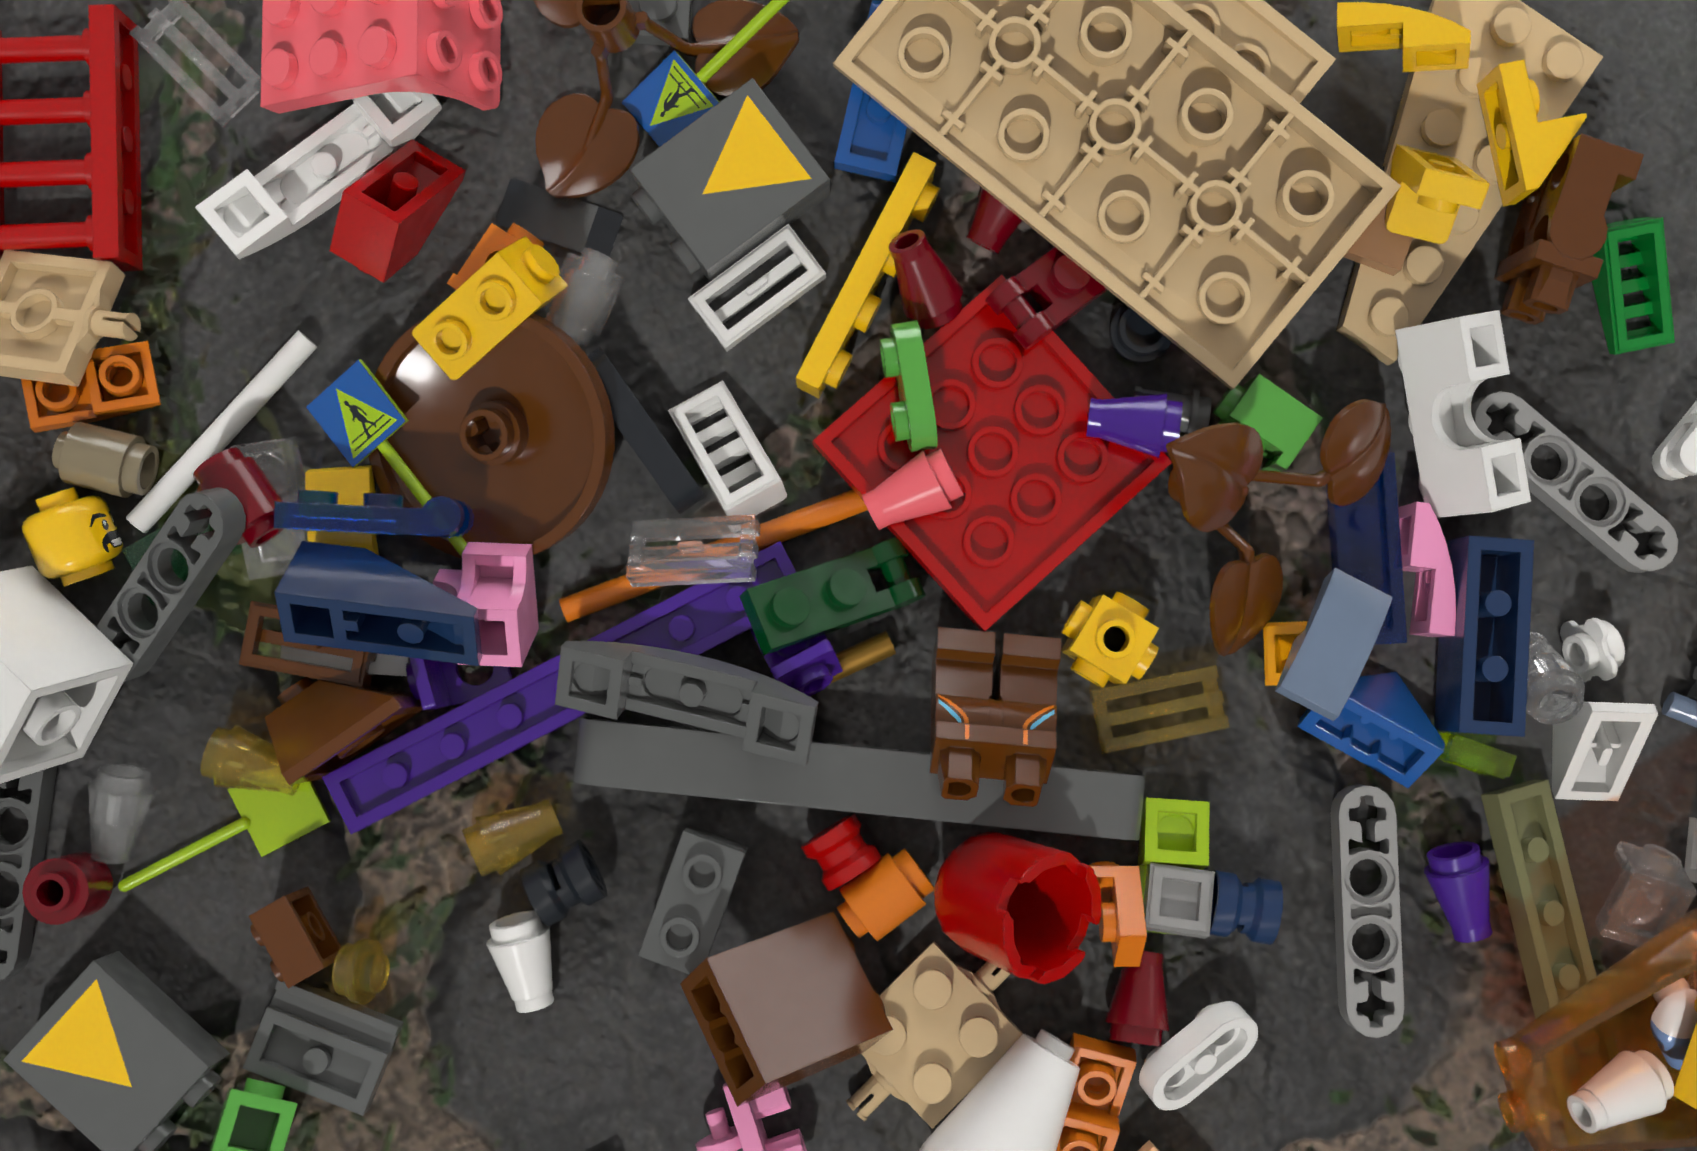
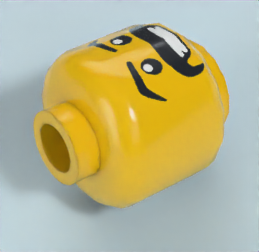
M75 487L36 499L40 512L29 516L23 522L22 532L38 571L42 576L53 579L60 577L63 586H67L115 568L112 559L121 553L123 542L108 505L103 498L92 495L79 499Z

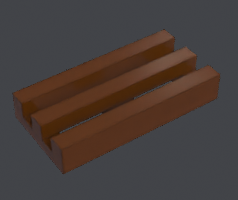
M251 601L239 665L358 687H370L372 674H368L370 662H375L376 653L284 642L282 632L263 629L264 617L280 619L277 605ZM265 642L353 658L352 668L350 671L258 654L259 643Z

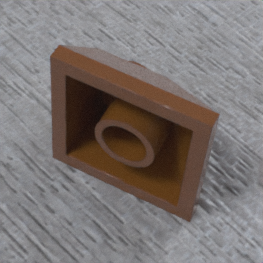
M306 677L284 690L277 697L282 706L267 715L265 720L281 774L289 785L323 779V776L346 765L424 710L421 701L416 700L413 694L409 692L375 686L358 687L325 680L314 682L312 678Z

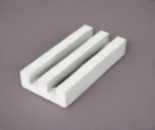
M787 224L690 296L688 301L704 320L710 331L717 337L726 352H728L826 278V272L790 225ZM789 246L793 252L792 255L714 312L708 305L710 302L784 247ZM802 265L807 271L729 330L723 325Z

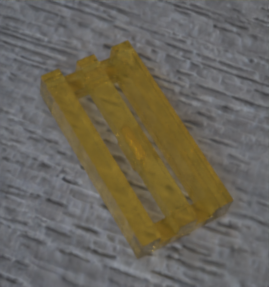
M1211 665L1128 682L1126 684L1089 690L1102 753L1230 728L1228 717L1224 715L1222 703H1224L1222 690H1219L1217 678H1219L1217 666ZM1201 681L1203 684V694L1110 713L1107 711L1105 701ZM1206 706L1208 708V718L1116 737L1112 735L1111 726Z

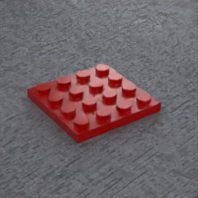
M1000 275L967 304L952 321L942 326L923 343L938 437L936 449L923 451L928 455L941 448L964 495L950 502L951 509L887 526L980 631H986L1172 463L1164 452H1160L1159 458L1101 438L1086 437L1091 398L1114 399V397L1054 331L1031 348L1025 350L1014 337L1017 329L1004 313L997 315L985 301L999 285L1006 281L1003 275ZM896 376L884 377L819 434L812 443L862 500L863 494L875 489L921 452H910L907 440L895 441L890 403L900 401Z

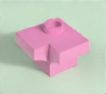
M468 542L462 552V570L439 569L433 580V585L478 609L482 650L480 666L522 667L539 629L532 544Z

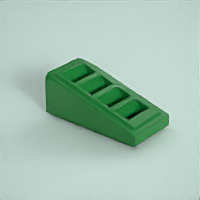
M1642 217L1608 223L1606 241L1602 248L1593 255L1603 259L1598 278L1593 280L1592 284L1609 354L1616 355L1675 343L1663 217ZM1631 240L1633 251L1619 254L1618 243ZM1637 265L1639 276L1626 279L1621 278V268ZM1643 290L1645 301L1624 305L1623 294ZM1645 315L1649 316L1651 326L1627 330L1626 319Z

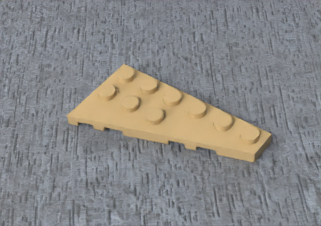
M1432 0L1430 9L1427 11L1471 30L1468 69L1417 71L1408 74L1383 166H1385L1384 172L1390 176L1392 155L1396 144L1457 158L1489 182L1490 186L1481 210L1460 205L1451 233L1445 243L1438 244L1413 238L1402 269L1396 275L1392 276L1355 262L1336 331L1387 366L1394 363L1398 358L1395 330L1421 325L1502 206L1477 84L1498 64L1524 59L1528 78L1534 80L1539 90L1540 108L1537 115L1538 122L1562 118L1603 58L1602 55L1520 0Z

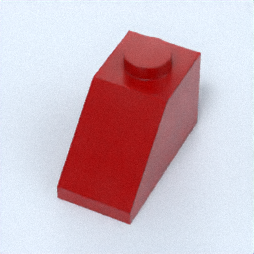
M410 140L343 191L329 251L356 266L362 272L373 276L383 283L386 282L418 255L462 183L466 170L417 141Z

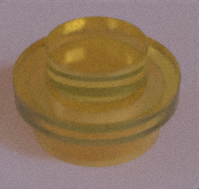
M362 938L355 944L347 943L341 947L335 958L332 971L334 990L338 995L346 996L353 1004H368L387 984L390 963L379 941Z

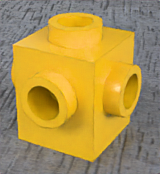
M1117 591L1112 599L1103 594L1093 597L1089 604L1080 600L1061 631L1062 634L1069 637L1061 652L1075 660L1070 669L1101 688L1105 687L1108 680L1114 684H1126L1131 675L1139 680L1150 667L1159 649L1158 646L1151 642L1159 628L1145 620L1150 612L1149 609L1131 597ZM1112 626L1120 628L1126 638L1118 652L1110 651L1105 646L1103 640L1106 630Z

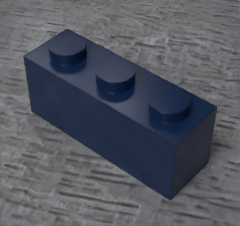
M1465 536L1447 540L1446 543L1455 583L1456 626L1455 636L1438 638L1434 727L1437 731L1525 737L1534 540Z

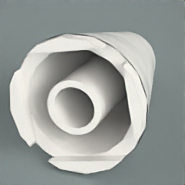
M1042 1029L1036 1039L1022 1034L927 1138L919 1151H1056L1080 1071V1067L1070 1061L1075 1049Z

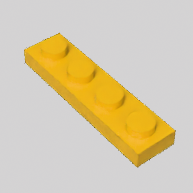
M915 152L912 153L795 377L797 388L819 399L826 385L837 389L853 358L851 353L845 351L846 346L855 329L866 333L874 320L882 302V299L875 296L874 293L884 274L886 273L892 277L896 276L894 260L888 248L890 242L899 234L907 231L913 218L924 222L938 196L940 188L931 184L935 173V162Z

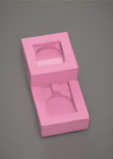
M1414 502L1397 507L1391 569L1416 572L1409 634L1427 637L1455 636V583L1452 563L1440 523L1430 503Z

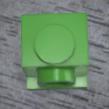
M1261 374L1249 380L1243 387L1238 384L1233 390L1228 388L1212 412L1221 418L1217 424L1235 422L1254 428L1262 440L1263 456L1268 459L1262 470L1284 472L1289 468L1323 418Z

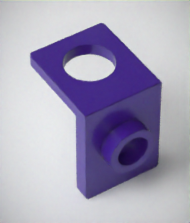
M409 657L410 662L406 664V675L410 690L414 698L421 701L423 710L442 709L468 702L512 679L510 667L494 666L491 677L485 683L471 685L461 678L457 663Z

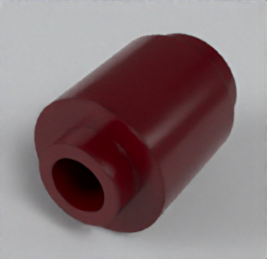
M233 447L213 455L194 471L193 477L199 484L196 492L216 487L228 489L237 496L243 505L246 515V527L236 545L247 542L250 548H256L272 540L283 531L285 526L281 520L286 516L289 509L253 457H244L239 448Z
M78 852L44 860L34 866L26 876L22 890L23 901L29 913L40 922L50 925L64 924L101 910L112 894L113 878L107 864L96 855Z

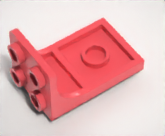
M263 0L260 107L281 114L379 93L419 92L454 98L483 111L496 109L500 104V85L502 82L500 62L503 9L501 0Z

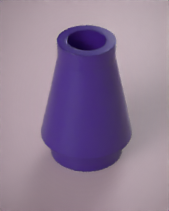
M1167 394L1114 399L1091 398L1086 437L1101 438L1159 458L1160 452H1167L1166 444L1179 438L1183 402L1167 400Z
M1452 842L1437 846L1428 851L1426 856L1429 865L1424 868V874L1451 927L1453 939L1457 942L1470 943L1490 937L1493 931L1490 923L1489 859L1481 855L1479 845L1474 842Z

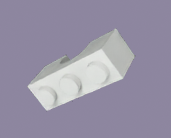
M1496 310L1395 330L1398 345V364L1403 374L1409 410L1408 424L1413 435L1419 469V489L1424 503H1430L1436 517L1439 518L1495 512L1531 502L1521 438L1509 440L1491 439L1478 429L1471 413L1472 396L1478 385L1488 378L1510 374L1500 311Z

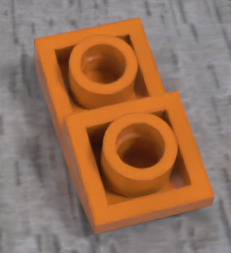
M148 341L94 349L79 387L21 379L30 429L35 433L71 427L77 422H96L162 405Z
M1073 1033L1070 1046L1075 1051L1070 1061L1079 1066L1080 1071L1056 1151H1114L1120 1133L1119 1114L1137 1063L1135 1049Z

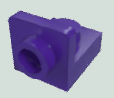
M751 628L750 631H751V633H752V635H753V637H754V639H755V641H756L758 647L760 648V646H759V644H758V641H757V639H756V636H755V634H754V631H753V629ZM825 634L764 656L775 680L787 684L808 696L825 689L832 682L833 676L843 672L835 651Z

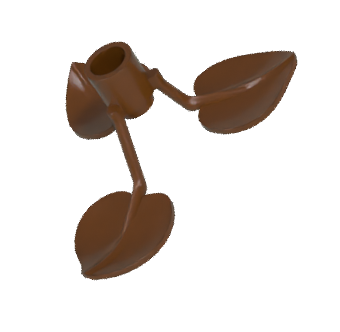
M534 0L538 10L551 23L562 28L583 26L594 43L591 54L596 61L601 91L599 104L589 95L573 93L551 103L540 118L536 130L535 145L548 194L555 198L566 199L584 197L599 192L620 179L636 157L640 141L638 123L630 113L610 108L613 102V91L607 59L609 53L627 50L636 41L639 31L645 30L683 54L697 56L695 62V72L697 74L766 5L750 0H718L710 3L695 15L692 29L697 43H690L652 21L646 12H635L628 0ZM777 12L705 85L713 94L722 98L728 97L752 78L761 89H764L777 76L799 43L797 27L786 16Z
M1369 399L1357 400L1336 414L1327 428L1321 445L1320 461L1323 470L1315 474L1259 470L1263 460L1262 440L1254 428L1242 423H1222L1204 427L1166 444L1168 455L1173 464L1168 480V492L1174 501L1180 503L1186 521L1191 527L1202 532L1217 530L1239 553V560L1230 561L1220 569L1210 598L1211 634L1215 650L1219 655L1225 657L1235 653L1265 627L1278 607L1283 590V571L1279 560L1268 553H1261L1254 557L1253 547L1228 524L1241 508L1249 493L1247 485L1251 481L1322 487L1327 484L1328 499L1332 504L1346 506L1360 500L1372 489L1379 479L1388 457L1391 441V423L1389 411L1385 403Z

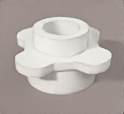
M1598 618L1588 619L1584 625H1578L1572 620L1562 624L1560 629V636L1563 641L1562 652L1574 678L1579 682L1589 681L1592 676H1599L1604 681L1613 679L1617 675L1618 667L1621 666L1625 657L1624 643L1618 630L1609 622Z

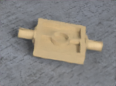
M4 250L0 259V376L79 387L99 339L111 337L134 341L138 337L134 331L140 332L141 330L140 319L135 313L111 311L126 275L110 261Z
M933 941L879 995L893 1030L862 1053L873 1075L846 1100L848 1106L854 1111L870 1094H873L858 1109L856 1114L863 1121H866L867 1117L892 1094L894 1097L908 1103L933 1129L979 1083L1023 1034L1001 1011L993 993L1010 973L999 969L993 974L992 972L997 967L986 962L974 974L971 970L956 964Z

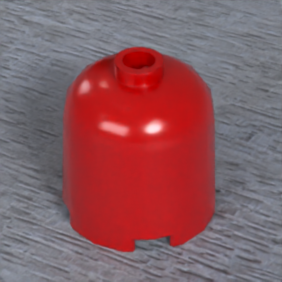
M986 832L969 837L949 853L939 869L935 883L934 908L943 932L963 950L1016 977L1030 979L1040 984H1047L1064 978L1084 959L1085 951L1078 948L1086 936L1089 922L1096 925L1100 922L1102 915L1101 888L1094 869L1090 865L1081 863L1069 852L997 832Z

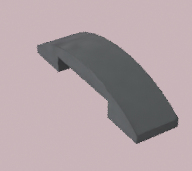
M565 641L561 646L555 705L615 720L627 709L744 738L742 751L802 766H806L809 761L819 702L787 684L727 662L671 649L602 641Z

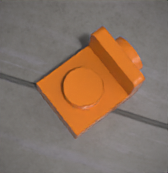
M1109 861L1089 864L1094 869L1101 888L1102 915L1099 922L1100 941L1111 942L1114 967H1140L1147 931L1139 866H1119Z

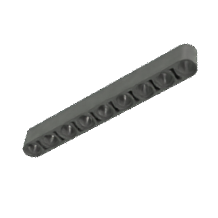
M580 717L573 773L574 783L1109 839L1140 840L1146 775L1052 765L1047 784H1043L1038 804L1034 807L1010 805L1007 801L1003 800L1004 780L979 778L977 797L967 801L944 799L941 796L938 774L930 773L931 752L812 740L809 761L806 766L742 751L744 738L712 730Z

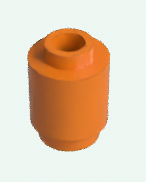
M903 848L893 857L887 852L878 862L841 887L839 890L845 901L837 909L859 939L869 932L876 941H879L926 905L924 898L934 891V886L907 849Z

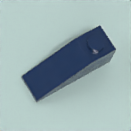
M302 541L274 592L284 642L479 666L482 659L478 609L366 548Z

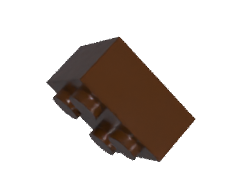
M308 886L287 894L249 915L252 922L250 929L254 939L260 946L266 947L272 958L270 961L272 972L280 982H285L288 989L346 956Z

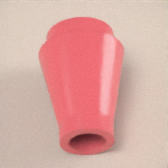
M940 448L928 455L922 450L875 489L863 494L862 498L875 525L881 530L894 523L951 509L950 502L964 494Z

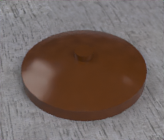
M534 313L462 377L452 380L413 337V329L423 320L416 323L392 345L375 373L377 380L409 420L387 439L466 543L532 544V552L535 555L566 539L585 522L599 502L609 479L614 456L615 431L610 401L604 384L586 353L562 329ZM378 448L373 451L368 457L375 480L394 513L422 540L444 553L462 559V556L459 555Z

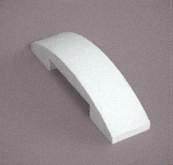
M387 92L352 99L354 104L260 173L253 176L246 169L195 208L238 259L244 258L290 235L339 203L342 193L346 188L410 140H414L442 109L441 103L433 94L419 92Z

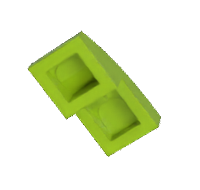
M1148 797L1144 799L1137 865L1140 869L1143 901L1148 864L1158 863L1204 870L1209 866L1210 802ZM1146 930L1147 933L1169 934V933H1162V932H1155V931H1148V930Z

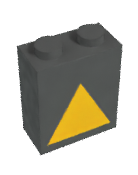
M753 78L630 169L638 187L636 191L630 194L636 205L653 226L660 220L664 221L676 237L674 241L668 244L674 255L690 275H693L700 269L709 282L787 224L791 225L830 196V178Z
M120 951L93 960L3 1060L101 1151H157L177 1130L178 1127L171 1119L185 1103L192 1109L195 1108L220 1083L222 1078L215 1070L231 1053Z

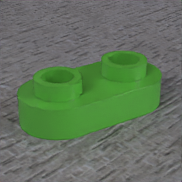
M918 321L891 324L890 338L880 339L879 343L885 378L896 376L900 399L898 402L890 403L895 441L907 440L910 452L936 449L938 446L937 425L924 345Z

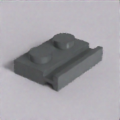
M278 980L274 988L276 992L270 1006L266 1008L243 1069L359 1115H365L370 1110L394 1050L392 1048L398 1033L402 1030L404 1022L304 982H299L288 989L285 982Z

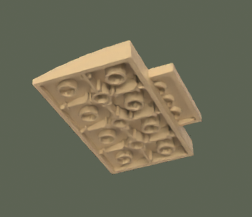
M883 0L833 62L834 68L1230 390H1233L1401 187L1399 183L1300 104L1336 58L1264 0Z

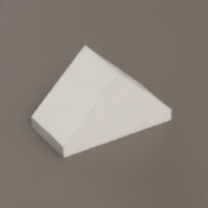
M1553 701L1552 792L1554 798L1618 801L1658 716L1655 704Z

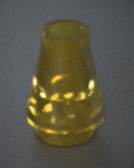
M238 725L231 730L218 727L207 743L201 762V775L214 779L215 787L273 791L293 796L301 784L289 785L281 774L273 744Z
M549 798L536 804L475 817L476 824L462 829L468 848L482 877L494 871H497L501 876L546 842L563 834Z

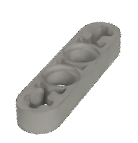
M1500 391L1480 398L1471 405V413L1476 426L1484 435L1491 439L1509 440L1516 438L1506 431L1492 435L1487 430L1492 420L1486 414V411L1492 413L1503 409L1507 413L1503 424L1516 437L1528 433L1529 430L1533 433L1532 437L1522 443L1529 492L1615 564L1628 572L1642 573L1662 569L1673 561L1678 550V538L1672 525L1522 398L1513 393ZM1539 445L1553 448L1560 457V471L1552 480H1546L1537 476L1532 469L1531 455ZM1589 485L1602 489L1609 500V510L1600 521L1586 517L1580 507V496ZM1628 512L1630 514L1629 517L1624 519L1625 515ZM1620 523L1634 534L1650 532L1652 537L1648 541V546L1654 551L1653 554L1637 556L1634 551L1639 543L1626 530L1612 532L1609 535L1608 530Z
M1354 784L1346 786L1337 793L1332 801L1330 812L1338 1006L1341 1016L1349 1026L1365 1036L1379 1038L1388 1036L1395 1031L1403 1020L1404 1015L1397 817L1394 802L1386 792L1378 787ZM1361 796H1364L1366 804L1377 808V818L1368 819L1365 827L1367 840L1373 842L1380 841L1379 851L1363 847L1349 849L1348 846L1350 839L1362 842L1361 824L1349 820L1348 815L1349 809L1360 806ZM1371 859L1380 867L1382 874L1381 884L1373 893L1359 895L1351 887L1349 880L1350 871L1359 861ZM1376 924L1383 932L1385 939L1384 947L1374 958H1359L1353 950V935L1362 925ZM1355 969L1371 973L1385 971V978L1372 976V991L1374 995L1385 1001L1384 1009L1374 1011L1373 1021H1369L1367 1016L1356 1010L1357 1003H1363L1368 1000L1369 992L1368 981L1360 976L1354 977Z

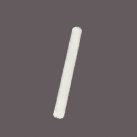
M298 330L126 516V519L138 530L147 533L195 481L193 473L198 466L213 455L224 450L317 349V346Z

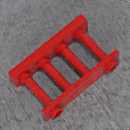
M115 4L88 5L89 28H85L82 35L2 38V31L0 30V259L4 250L88 247L93 253L94 259L110 261L122 272L143 271L138 26ZM86 61L89 65L90 90H86L83 97L3 100L2 64ZM87 123L91 128V152L86 153L84 159L4 162L3 126ZM88 185L90 190H92V215H88L83 222L5 224L4 188Z

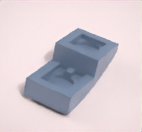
M1334 568L1323 580L1305 630L1294 639L1275 692L1332 721L1338 718L1369 658L1393 597Z

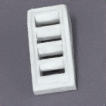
M723 380L668 410L732 526L740 525L787 497L781 478ZM724 408L727 417L695 433L692 428L693 425ZM735 431L738 433L739 437L707 454L706 447ZM747 454L752 458L749 462L723 476H720L718 470Z

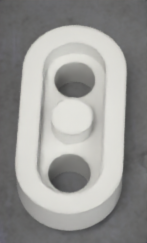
M1225 1001L1206 1006L1185 1028L1161 1045V1047H1156L1147 1055L1139 1075L1140 1086L1159 1109L1175 1110L1187 1105L1250 1053L1258 1038L1257 1024L1236 1002Z

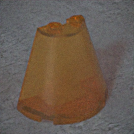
M1697 908L1683 915L1509 1038L1495 1042V1058L1503 1074L1507 1091L1498 1094V1105L1501 1115L1511 1132H1524L1534 1151H1636L1697 1146V1109L1674 1096L1667 1100L1666 1108L1661 1113L1606 1129H1600L1592 1134L1583 1131L1574 1122L1567 1107L1568 1097L1576 1093L1580 1087L1621 1051L1636 1052L1638 1050H1645L1652 1053L1667 1068L1675 1087L1680 1070L1672 1068L1666 1062L1650 1029L1652 1013L1658 1005L1653 994L1681 978H1684L1689 983L1690 989L1697 991Z

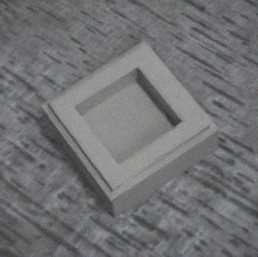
M1158 863L1148 864L1143 901L1146 930L1203 939L1209 937L1215 872Z

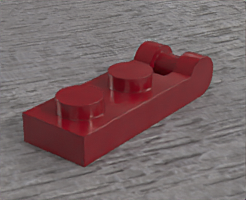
M1055 247L1019 274L1010 277L999 285L985 301L997 315L1002 313L1006 315L1017 329L1014 337L1027 350L1105 293L1107 289ZM1030 293L1044 311L1037 313L1024 297Z

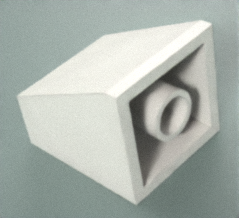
M33 566L0 571V784L84 757L133 665V662Z

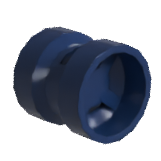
M1214 870L1210 935L1227 937L1237 928V932L1245 934L1251 942L1271 945L1278 935L1283 912V888L1281 882L1257 878L1252 883L1245 882L1242 885L1236 874Z

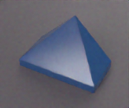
M1397 672L1360 676L1338 718L1332 721L1307 709L1299 718L1297 726L1406 788H1409L1444 752L1445 748L1444 740Z

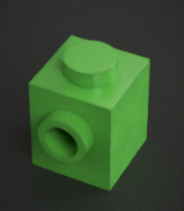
M247 1078L244 1090L229 1088L210 1151H284L298 1103L283 1100L286 1086Z

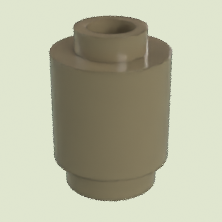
M77 422L68 432L63 431L58 436L53 448L52 462L54 467L59 469L60 478L65 484L128 498L133 493L143 496L150 491L158 472L159 452L155 446L146 444L141 436Z

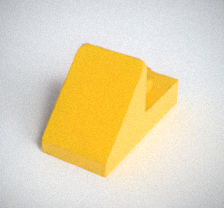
M1524 59L1498 64L1477 84L1503 207L1517 204L1541 186L1587 118V114L1584 113L1538 122L1537 115L1540 108L1539 90L1534 80L1528 78Z
M1396 144L1392 155L1390 177L1399 183L1401 187L1387 203L1386 229L1392 233L1443 244L1449 238L1460 205L1481 210L1490 183L1457 158Z

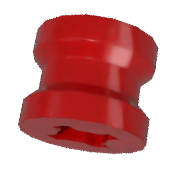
M855 813L832 824L801 846L807 858L817 860L823 870L821 880L828 891L852 880L882 858L875 845L867 844L860 834L861 822Z

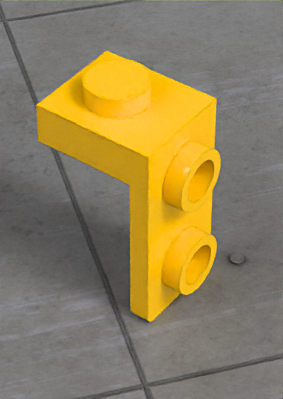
M524 236L489 259L413 329L412 335L446 375L452 380H457L528 317L557 297L568 287V284L559 275V266L552 255L543 247L532 244Z

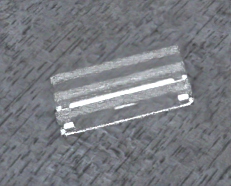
M167 0L169 4L161 12L155 8L147 15L151 21L143 29L137 25L129 34L218 124L224 127L261 91V77L185 0ZM182 16L247 81L239 90L174 26ZM163 34L229 98L221 107L156 43Z
M755 514L633 521L626 578L632 587L755 582L757 569L754 565V559H758L759 551L756 536H760L761 525ZM740 537V542L703 544L702 541L679 542L675 546L645 547L646 542Z

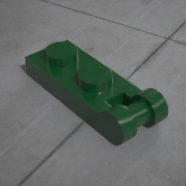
M895 537L871 548L746 589L739 597L763 656L899 609L925 597L926 593L919 577L912 578L904 560L909 555L907 549ZM881 569L889 588L876 592L869 572Z

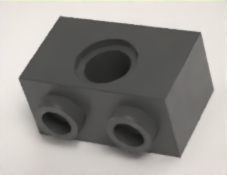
M689 825L681 835L638 956L686 974H690L709 957L749 846Z

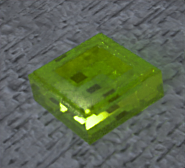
M1438 732L1445 742L1444 752L1437 758L1438 760L1487 777L1500 779L1510 777L1516 755L1458 734Z

